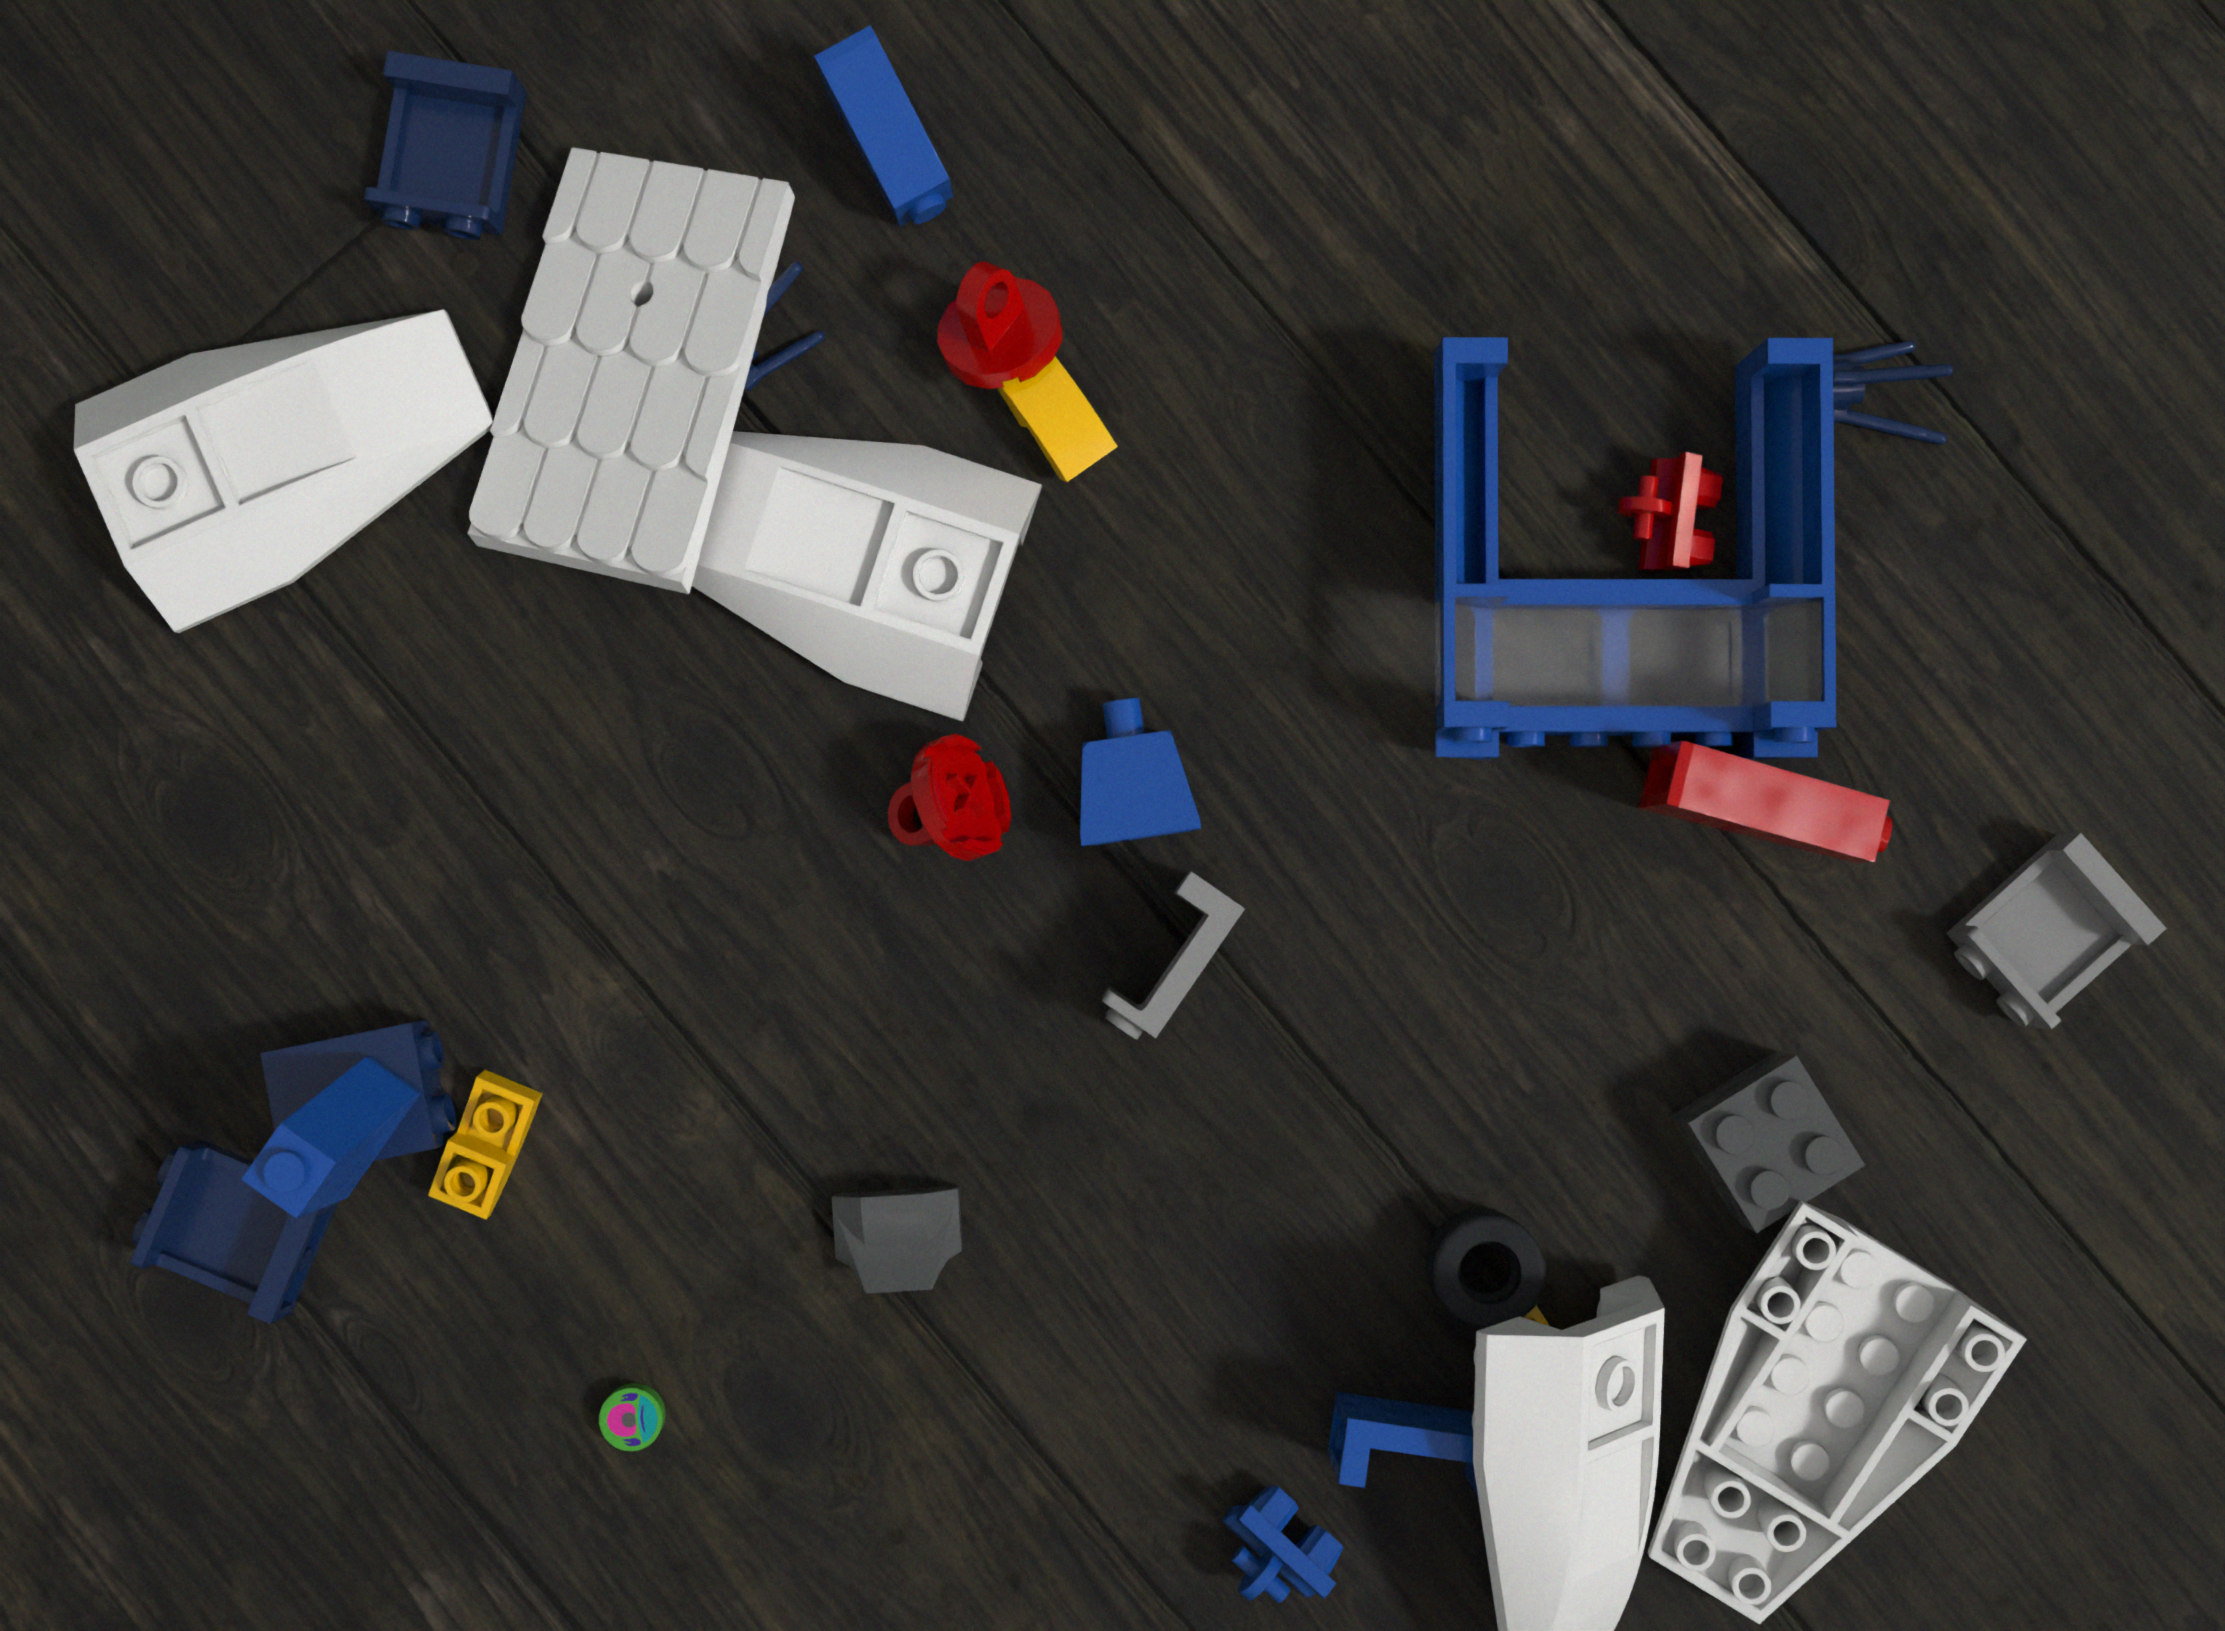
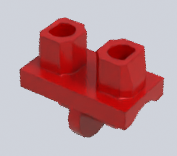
M1684 452L1680 453V456L1676 458L1653 459L1651 461L1650 476H1640L1638 497L1630 496L1619 499L1618 514L1635 518L1633 539L1642 541L1638 570L1659 573L1709 565L1713 561L1715 538L1712 532L1694 529L1696 509L1715 508L1721 498L1723 477L1718 473L1701 467L1703 455Z

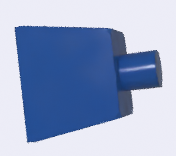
M1140 698L1121 699L1103 703L1107 739L1082 743L1081 846L1087 847L1200 830V818L1171 730L1145 734Z

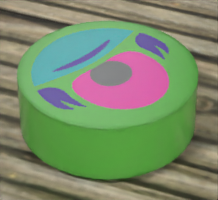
M629 1383L618 1387L609 1395L600 1410L599 1426L604 1438L612 1446L623 1451H638L646 1448L655 1441L664 1426L666 1412L663 1400L654 1389L644 1384Z

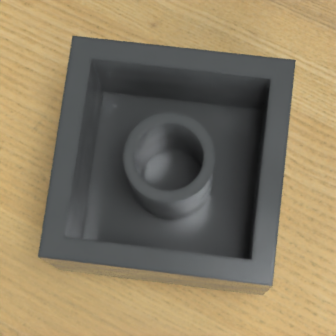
M1774 1051L1670 1116L1736 1223L1755 1233L1760 1232L1792 1212L1800 1200L1805 1203L1865 1166L1797 1055Z

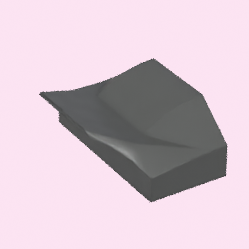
M959 1186L834 1193L832 1195L836 1259L849 1266L865 1294L931 1290L946 1262L963 1249Z

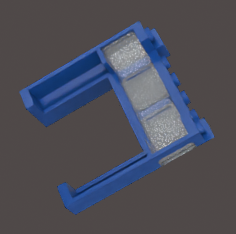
M1443 337L1434 351L1436 757L1492 760L1499 757V736H1507V747L1545 746V736H1569V747L1608 746V736H1632V747H1660L1671 744V736H1695V744L1708 748L1733 747L1734 736H1738V756L1749 760L1818 757V732L1836 728L1833 338H1767L1735 365L1736 579H1499L1498 376L1508 364V337Z

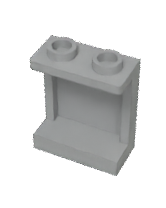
M2082 833L2055 835L1946 934L1959 947L1954 952L1959 963L1977 979L1983 980L1986 978L2001 994L1996 1000L1997 1004L2013 1022L2021 1027L2028 1025L2029 1027L2052 1030L2061 1022L2056 1012L2131 945H2149L2167 928Z
M1188 872L1173 894L1204 915L1142 1004H1135L1111 986L1107 988L1102 996V1001L1110 1006V1009L1105 1014V1018L1136 1040L1143 1031H1146L1154 1038L1159 1035L1245 910L1241 905L1193 872Z

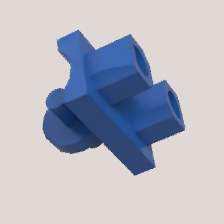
M1276 1485L1264 1488L1248 1505L1233 1506L1222 1519L1225 1525L1260 1556L1258 1559L1245 1546H1241L1232 1556L1231 1561L1246 1573L1237 1591L1248 1601L1253 1600L1265 1591L1279 1604L1291 1591L1276 1576L1279 1573L1305 1598H1309L1316 1593L1321 1599H1325L1336 1585V1582L1328 1575L1334 1568L1344 1547L1327 1530L1319 1525H1311L1296 1546L1284 1536L1281 1531L1299 1507L1291 1497Z

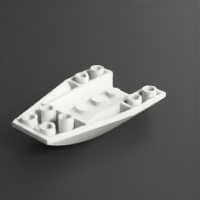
M443 309L186 355L75 404L74 452L124 567L173 631L181 633L295 582L490 431L494 417L449 315Z
M733 431L692 586L842 682L963 722L983 665L980 658L1018 544L1023 545L1042 484L923 445Z
M1800 1200L1729 1310L1648 1549L1649 1557L1760 1624L1957 1445L2027 1339L1936 1275L1845 1220Z
M1638 1275L1600 1288L1597 1318L1564 1330L1519 1316L1476 1331V1347L1474 1351L1475 1396L1472 1416L1473 1466L1498 1631H1614L1621 1618L1633 1588L1646 1543L1658 1468L1665 1307L1650 1278Z

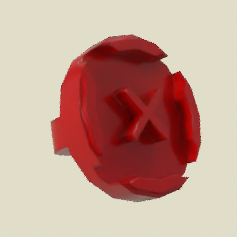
M981 261L967 271L961 281L957 298L948 305L938 323L937 344L951 374L962 382L985 389L1003 388L1002 381L1018 377L1021 383L1036 376L1053 360L1062 343L1063 328L1061 325V315L1048 290L1032 280L1014 277L1009 270L986 261Z
M958 734L943 736L926 743L915 755L911 782L896 790L888 808L889 826L893 835L901 843L909 846L937 844L950 856L964 861H971L996 852L1003 845L1000 841L1001 834L1009 831L1011 821L1009 794L997 766L994 765L992 760L986 763L983 762L976 753V751L982 748L973 740ZM915 806L923 824L920 830L914 822L913 812Z

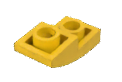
M1056 356L1036 376L1021 383L1018 377L1002 381L1004 387L997 388L1020 426L1029 429L1062 481H1070L1118 447L1084 394Z
M488 1070L480 1073L474 1082L458 1130L447 1141L428 1196L487 1220L516 1162L543 1093Z

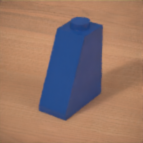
M871 25L815 55L814 58L828 98L899 226L911 220L915 224H921L943 212L947 207L945 201L954 197L950 178Z
M366 1056L280 1123L241 1180L296 1219L349 1197L422 1092L372 1057Z

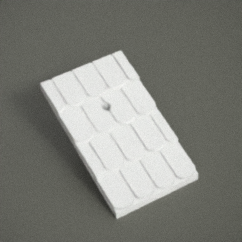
M571 148L542 236L546 244L522 314L523 332L490 429L494 437L469 510L471 524L467 534L476 546L680 593H690L763 320L767 294L772 286L795 200L788 182L766 178L760 180L754 176L710 169L704 171L703 168L655 160L650 162L649 159L600 152L599 154L593 150Z

